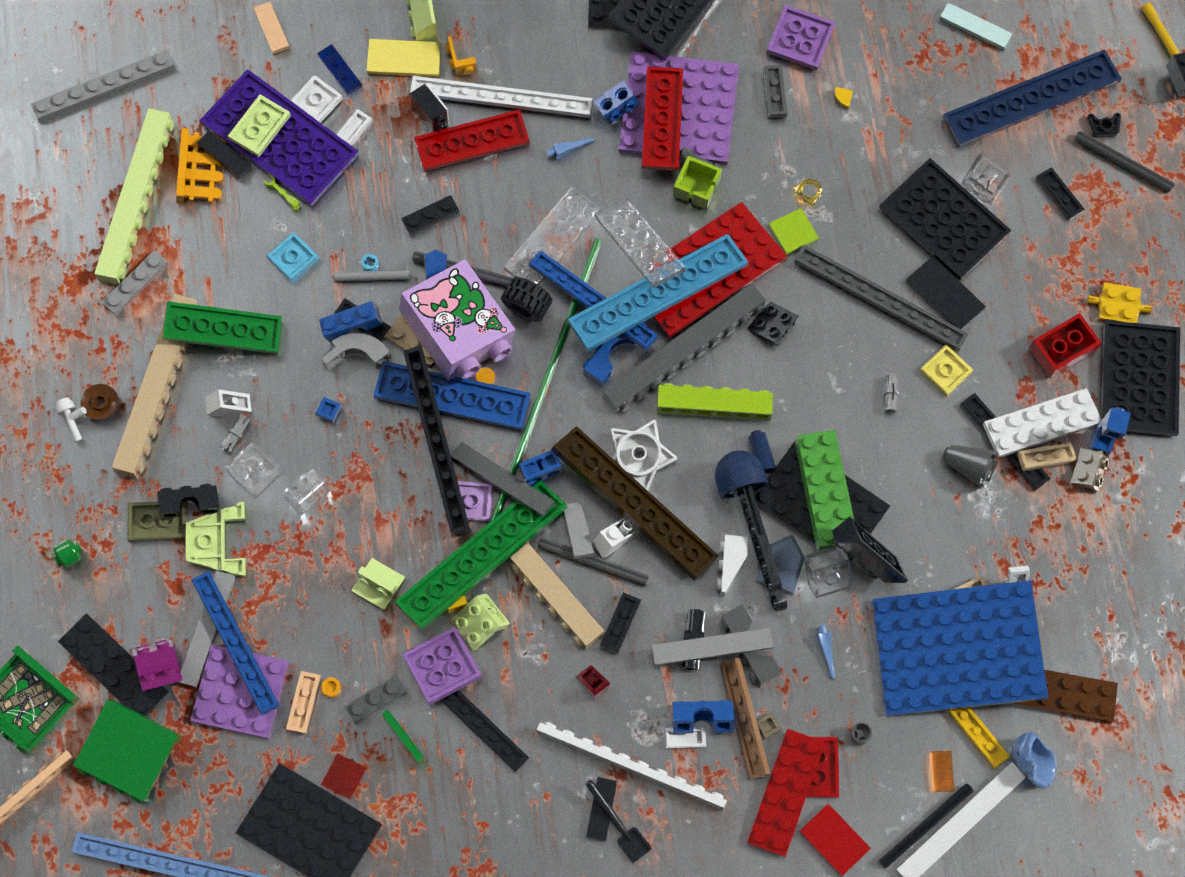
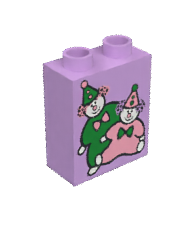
M466 259L401 293L400 313L448 381L458 375L462 379H468L481 369L480 363L492 358L494 362H498L512 352L513 348L511 345L516 329Z

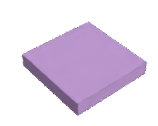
M458 481L468 521L490 522L493 486L489 483Z

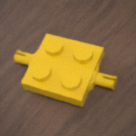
M1104 282L1100 297L1088 295L1087 303L1098 305V320L1102 321L1111 320L1137 323L1140 312L1149 314L1152 312V306L1141 304V288Z

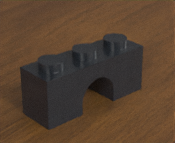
M202 484L200 487L192 488V486H182L180 489L163 488L157 491L156 499L159 519L179 517V506L186 501L193 502L197 506L198 515L214 514L219 511L216 485Z

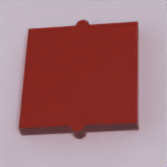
M337 753L321 785L332 790L335 795L338 793L351 800L367 768L354 762L353 758L348 759Z

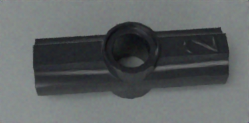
M700 609L688 610L687 627L684 631L683 640L704 638L705 611ZM700 659L682 662V669L690 671L699 670Z

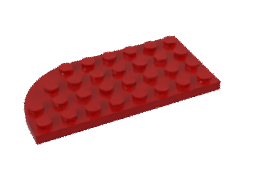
M740 202L667 250L653 265L649 275L726 234L731 237L748 261V266L653 316L668 338L787 259V255L743 202Z

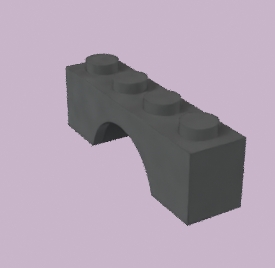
M742 604L723 614L720 626L728 634L744 632L751 626L752 620ZM755 652L740 653L741 663L744 667L747 666L751 672L749 676L754 684H758L759 688L781 676L782 672L773 656H762Z

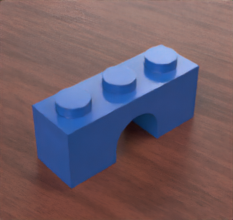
M372 301L319 319L323 337L330 343L334 339L346 335L352 329L362 328L367 331L383 325L379 309Z
M733 701L672 702L673 734L693 733L694 724L699 720L710 722L713 726V733L733 732Z

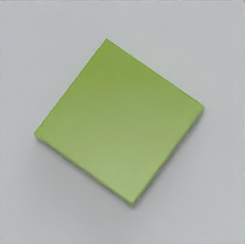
M802 208L780 217L768 225L786 255L800 250L803 245L808 246L819 241L817 233Z

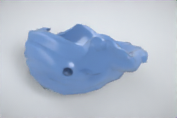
M1032 732L1023 733L1013 744L1012 756L1018 768L1026 774L1029 781L1037 785L1038 788L1045 789L1047 786H1051L1055 780L1054 776L1057 770L1055 763L1056 755L1046 747V744L1041 742L1037 734Z

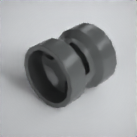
M859 722L851 729L849 733L850 740L855 745H864L871 738L872 730L868 724Z

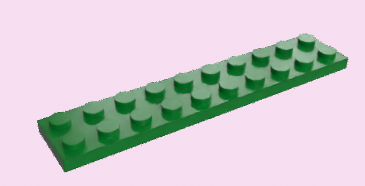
M540 480L533 488L554 500V505L543 518L515 501L395 601V605L422 631L564 512L567 504Z

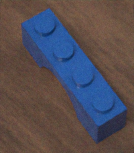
M620 334L603 345H599L594 352L593 358L587 359L584 363L583 375L602 388L613 375V366L609 361L611 352L621 345L629 344L636 346V344L623 334Z
M1119 407L1111 408L1093 431L1089 449L1103 451L1106 457H1108L1112 451L1115 439L1121 441L1126 435L1131 413L1125 412L1124 409Z

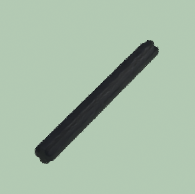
M969 784L962 786L879 860L880 864L884 868H888L973 793L972 787Z

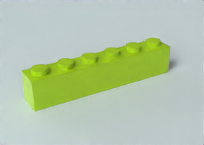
M664 383L658 387L657 413L771 421L773 393L767 390L755 392L745 388L739 390H731L728 387L712 389L710 386L698 388L688 384L674 386L671 383Z

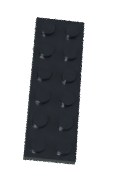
M87 613L58 641L124 706L146 717L171 694L164 686L142 691L134 658Z

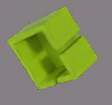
M688 156L674 185L673 196L687 202L691 199L692 204L707 209L721 179L722 169Z

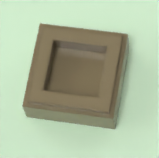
M772 712L757 720L759 732L764 740L782 730Z

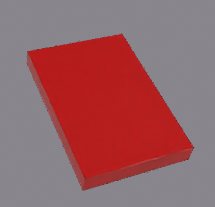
M813 737L825 741L826 744L807 798H839L838 737Z
M829 803L799 831L841 877L871 849Z

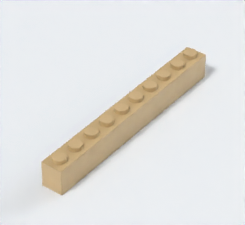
M174 294L171 301L198 305L196 299ZM164 323L112 465L115 473L138 479L139 473L141 474L144 470L145 464L143 462L145 456H148L150 453L151 439L156 436L157 422L162 419V408L164 403L168 402L170 386L174 385L176 379V369H179L181 366L182 352H185L188 346L186 342L162 340Z

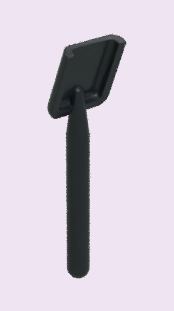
M588 780L586 782L587 788L622 834L617 840L618 845L632 863H635L648 853L652 847L636 827H632L627 831L623 822L592 780Z

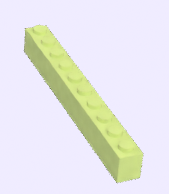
M148 108L94 273L98 281L119 285L125 279V268L127 263L131 261V250L137 242L136 234L138 229L142 227V215L147 211V200L153 192L152 184L158 177L159 163H162L164 157L163 150L164 147L168 146V135L174 127V120H172L169 112Z

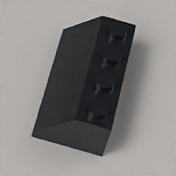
M850 516L832 530L835 537L833 541L840 549L844 548L851 559H857L863 569H869V572L875 579L879 578L884 583H906L908 581L897 556Z

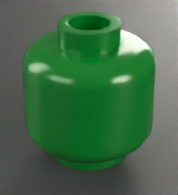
M66 539L53 548L54 553H52V556L59 567L69 568L81 560L80 553L82 549L77 541L73 543L70 539Z

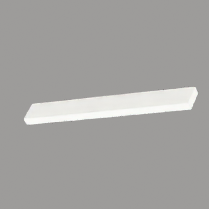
M1011 762L896 869L901 877H920L1021 783L1026 776Z

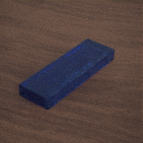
M332 44L317 53L318 58L347 96L362 87L360 80Z

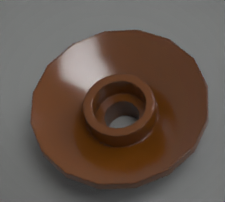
M106 384L90 386L82 394L80 401L81 407H84L87 411L85 415L93 420L109 418L115 413L119 404L118 394L112 387ZM99 402H104L103 406H98Z

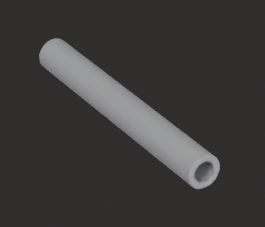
M409 270L334 272V282L409 280Z

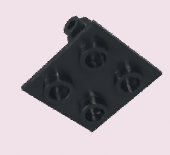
M770 301L747 329L768 339V344L774 347L779 344L778 342L781 340V337H785V333H788L789 329L796 324L795 321L799 315Z

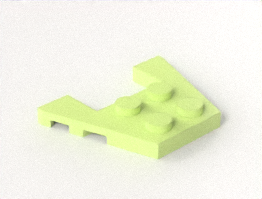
M239 502L230 508L226 507L217 513L208 514L186 523L187 563L246 577L245 558L225 559V522L245 521L244 502Z

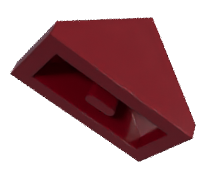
M592 665L576 676L593 701H596L610 690V682Z

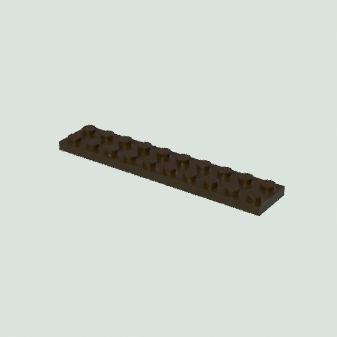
M574 427L552 447V452L693 581L718 558L719 555L579 427Z

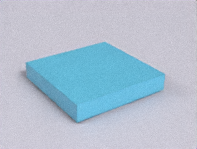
M295 232L290 234L266 255L267 259L291 283L319 260V256Z

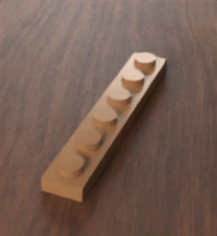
M734 658L720 665L729 699L733 701L734 719L750 780L769 775L770 770L741 659Z

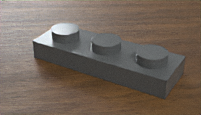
M782 65L764 66L763 73L768 118L787 117Z
M395 675L344 707L356 725L407 692Z

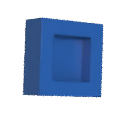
M323 397L315 414L334 423L342 406L340 403Z

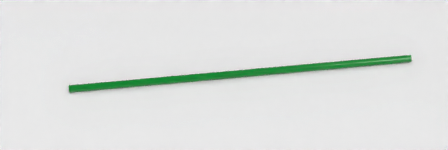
M599 238L594 240L580 278L585 283L588 281L602 240ZM572 299L508 471L513 475L517 472L569 332L570 325L568 324V319L575 315L579 302L575 299ZM503 492L499 495L490 522L502 512L508 496Z

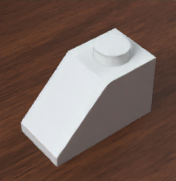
M218 389L205 397L207 415L228 417L252 412L250 394Z

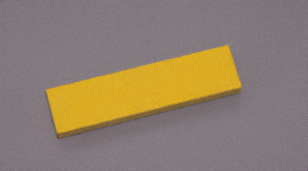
M971 708L946 710L994 770L1011 757Z

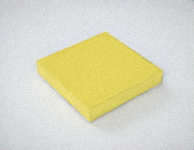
M945 345L919 371L947 397L973 372V369L949 346Z

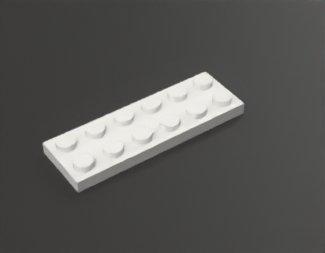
M1086 388L985 421L982 425L994 451L999 452V457L997 456V458H1001L1097 426L1102 419Z

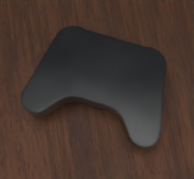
M1090 113L1086 118L1093 137H1115L1120 132L1121 115L1119 113H1115L1112 118L1105 117L1102 119H1098L1094 114Z

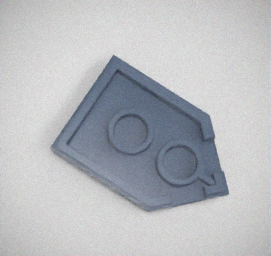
M792 534L770 544L781 579L782 589L790 594L794 593L805 560ZM760 570L756 582L765 585Z

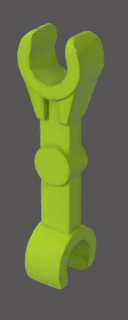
M269 175L270 179L273 180L271 183L263 180L265 187L269 189L274 188L281 197L286 199L294 211L301 207L296 198L288 195L283 188L281 189L277 185L276 179L273 176Z

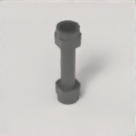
M683 147L679 155L684 160L691 156L723 169V166L716 162L713 164L692 153L693 150Z

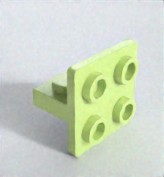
M372 558L366 568L361 566L359 569V579L352 588V592L377 607L386 610L405 577Z

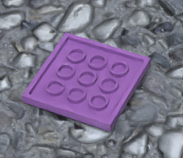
M211 644L190 721L196 724L269 739L277 708L262 716L227 648ZM252 653L279 703L289 661Z

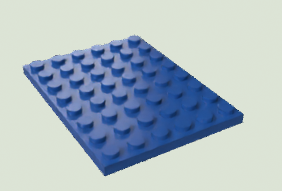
M1031 580L873 599L887 717L1048 699Z

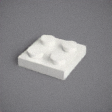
M314 75L291 101L321 123L343 97Z

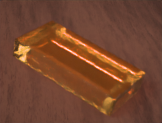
M931 751L933 792H954L952 752Z

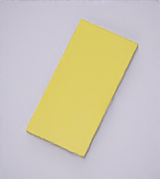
M369 39L367 74L439 77L441 42Z

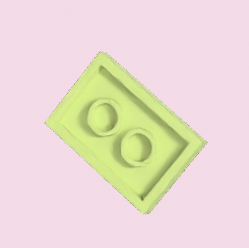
M260 94L228 135V138L260 157L291 114Z

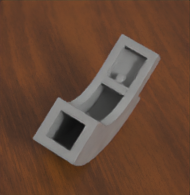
M351 333L334 339L332 341L334 349L326 351L321 358L327 370L350 355H361L378 369L383 361L391 359V354L387 347L378 339L367 334Z

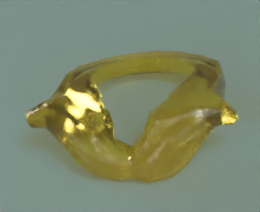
M810 178L803 180L798 187H793L798 196H802L806 203L813 206L815 205L814 201L822 193L819 182ZM806 184H814L818 192L816 195L808 197L802 193L803 187Z

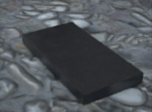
M934 256L906 279V282L948 323L961 330L986 308Z

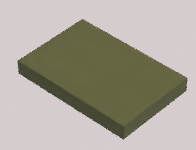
M157 501L128 503V542L186 539L188 502L180 504L179 517L159 519Z

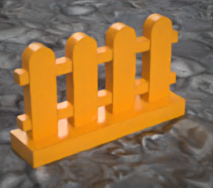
M182 128L176 203H184V198H189V201L193 202L194 198L206 199L208 203H213V200H220L222 197V191L219 188H214V183L219 184L223 181V174L220 171H215L216 167H221L222 165L207 153L198 152L200 147L197 146V142L203 136H199L198 132H194V135H189L188 128ZM188 147H192L193 152H188ZM187 164H192V168H187ZM196 166H211V170L196 169ZM190 181V186L185 185V182ZM195 182L210 183L209 187L195 186Z

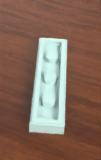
M950 3L946 5L939 19L1003 51L1012 36V33Z

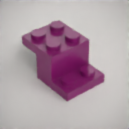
M167 638L156 640V644H139L135 646L136 649L132 650L142 691L183 681L171 640L167 641Z

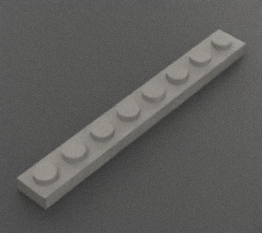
M166 50L31 103L38 122L172 70L175 67Z

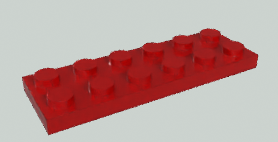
M647 66L642 169L679 171L683 68Z
M520 109L442 129L439 132L435 131L414 137L424 172L530 144Z
M787 728L747 844L786 858L826 744L825 741Z

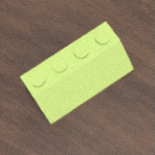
M406 0L407 6H411L408 16L409 22L413 21L414 25L410 27L412 37H415L416 41H438L432 0Z

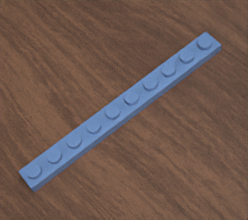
M79 832L76 834L71 851L74 854L174 877H270Z

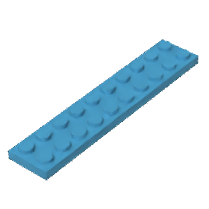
M726 234L568 319V324L588 352L748 266V261L731 237Z

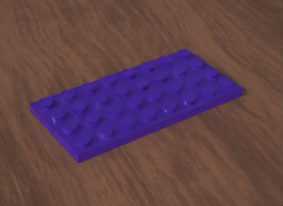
M248 69L199 120L203 126L218 135L219 138H222L227 144L267 174L273 176L279 183L311 207L359 155L357 149ZM261 94L289 111L291 116L260 157L229 140L228 135Z

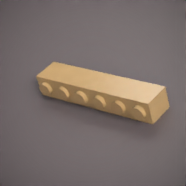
M529 543L510 557L512 563L510 567L512 570L524 577L523 582L529 589L532 587L537 592L535 594L537 599L549 606V613L554 618L558 617L562 623L560 625L567 633L570 631L573 634V640L580 648L583 646L587 650L604 636L602 627Z

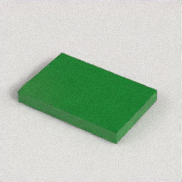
M389 710L383 712L384 721L418 766L422 768L426 765L424 756Z

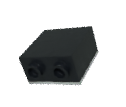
M427 83L410 93L412 110L430 132H439L450 126L448 108Z

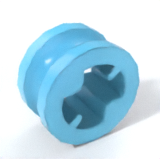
M367 254L362 258V267L365 271H376L378 269V258L374 254ZM371 260V262L375 263H373V266H369L367 261Z

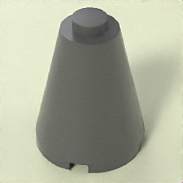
M959 445L946 447L943 453L945 463L982 488L987 487L984 484L986 480L990 482L998 461H995V456L999 457V452Z

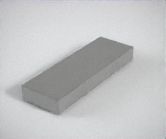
M582 503L567 504L563 514L574 559L591 557L594 555Z

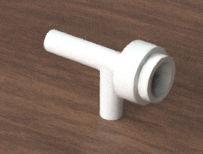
M63 398L55 402L57 415L64 414L74 441H81L82 438L74 420L86 414V409L81 407L73 411L75 405L70 398Z

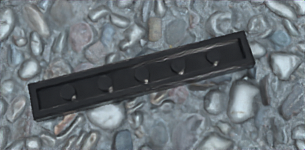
M974 393L959 406L988 438L982 424L997 417ZM1018 452L1004 456L1035 492L1051 479L1042 468L1022 471L1017 456Z
M458 690L440 700L515 773L530 759L461 691Z

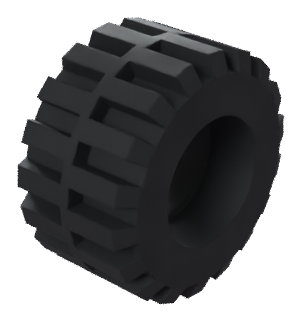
M513 277L501 296L503 304L510 311L526 320L541 322L553 302L552 297L544 288L521 277Z

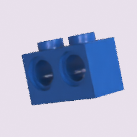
M624 80L594 100L609 124L617 121L621 116L632 111L640 104Z
M548 451L519 463V470L524 482L531 486L540 480L544 481L561 474L562 464L554 452Z

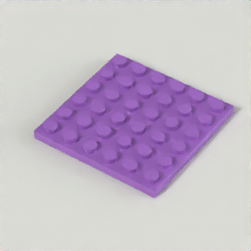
M631 52L627 85L640 104L632 111L623 115L619 152L639 155L643 153L647 66L683 68L680 153L683 147L693 150L692 153L711 163L716 162L727 165L739 64L669 56L664 61L655 54Z

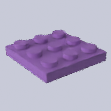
M785 5L766 53L818 70L836 22Z
M455 626L402 654L429 706L482 678L481 672Z

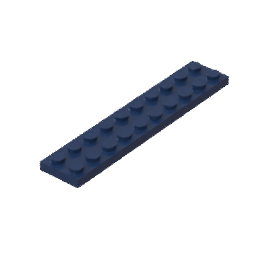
M1104 49L944 113L943 118L958 146L961 147L1117 84L1122 78Z

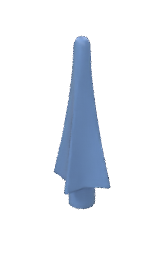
M594 138L553 144V149L546 151L547 156H555L556 160L564 155L594 142Z
M826 625L818 626L819 634L816 637L825 657L830 677L835 679L831 632H827Z

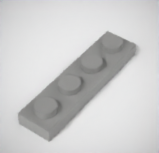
M154 250L102 301V304L117 316L169 265L168 261Z

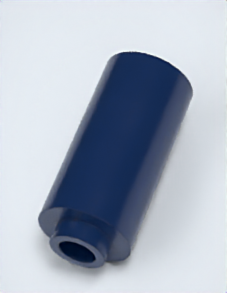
M761 430L751 432V435L748 437L751 452L762 463L765 474L771 473L773 470H776L767 434Z

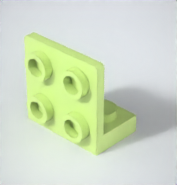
M487 593L475 596L451 620L453 626L456 627L473 651L477 650L496 631L505 629L510 624Z

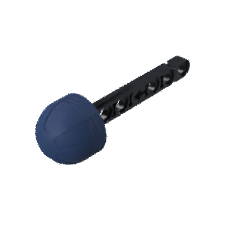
M742 450L732 451L721 458L715 469V480L720 498H739L763 580L769 593L771 606L775 612L786 610L787 599L784 589H782L781 579L754 495L755 491L769 484L765 470L760 460L752 453Z

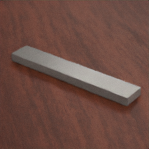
M217 570L214 581L227 604L236 576ZM205 606L203 607L181 669L183 681L178 682L195 688L198 687L211 644H213L217 629Z
M770 628L652 645L655 666L773 649Z

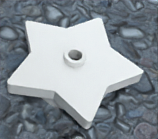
M652 420L636 431L611 429L616 449L612 459L648 491L656 472L677 461V456L660 443L656 420ZM638 452L643 453V457L636 458V454Z

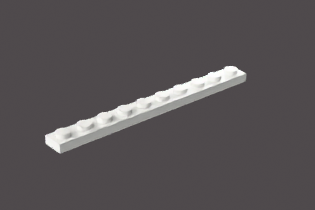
M413 76L410 93L427 83L439 99L586 118L591 116L593 98Z
M545 722V724L539 723L537 733L722 811L725 807L727 800L723 799L724 796L717 792L708 793L704 791V787L698 784L691 786L681 777L675 776V778L667 776L668 773L662 769L656 768L655 771L648 768L649 765L643 761L638 760L637 763L631 761L630 756L619 753L617 755L612 753V749L607 746H595L590 739L584 737L582 739L576 738L574 733L565 729L563 732L559 731L555 725L549 722Z

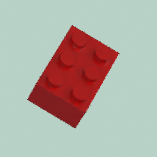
M1081 313L1034 339L1029 349L1051 378L1096 352L1102 343Z

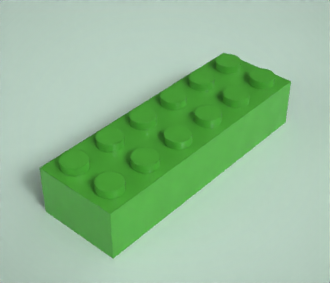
M830 430L797 435L795 446L817 553L840 549L833 541L835 537L832 530L849 516L852 519L854 517L836 431Z

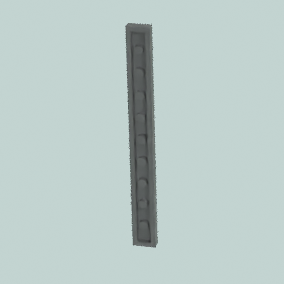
M803 245L794 260L800 266L958 352L968 336V333L806 245Z

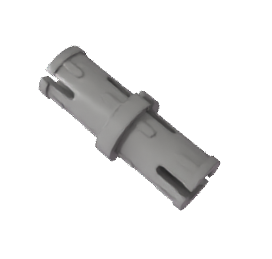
M895 373L886 374L884 396L885 412L887 413L897 412V396H899V391L897 390L898 375Z
M239 414L232 428L228 429L229 433L220 447L231 453L237 440L242 438V432L250 419L246 418L243 414Z

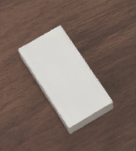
M357 109L336 135L352 146L370 125L372 118Z
M694 727L693 733L673 734V728H665L666 749L706 748L705 727Z

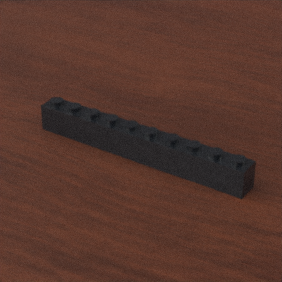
M422 346L404 350L406 365L452 538L469 534L471 529Z

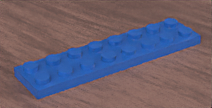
M383 361L373 397L418 408L407 366ZM429 371L440 413L517 430L523 429L531 393L462 379L460 377H454L448 381L444 374Z

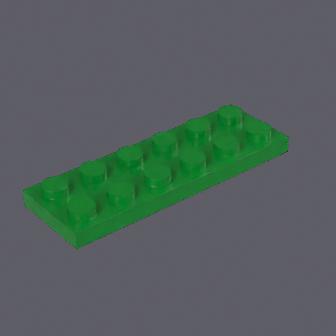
M167 301L162 340L278 354L282 316Z

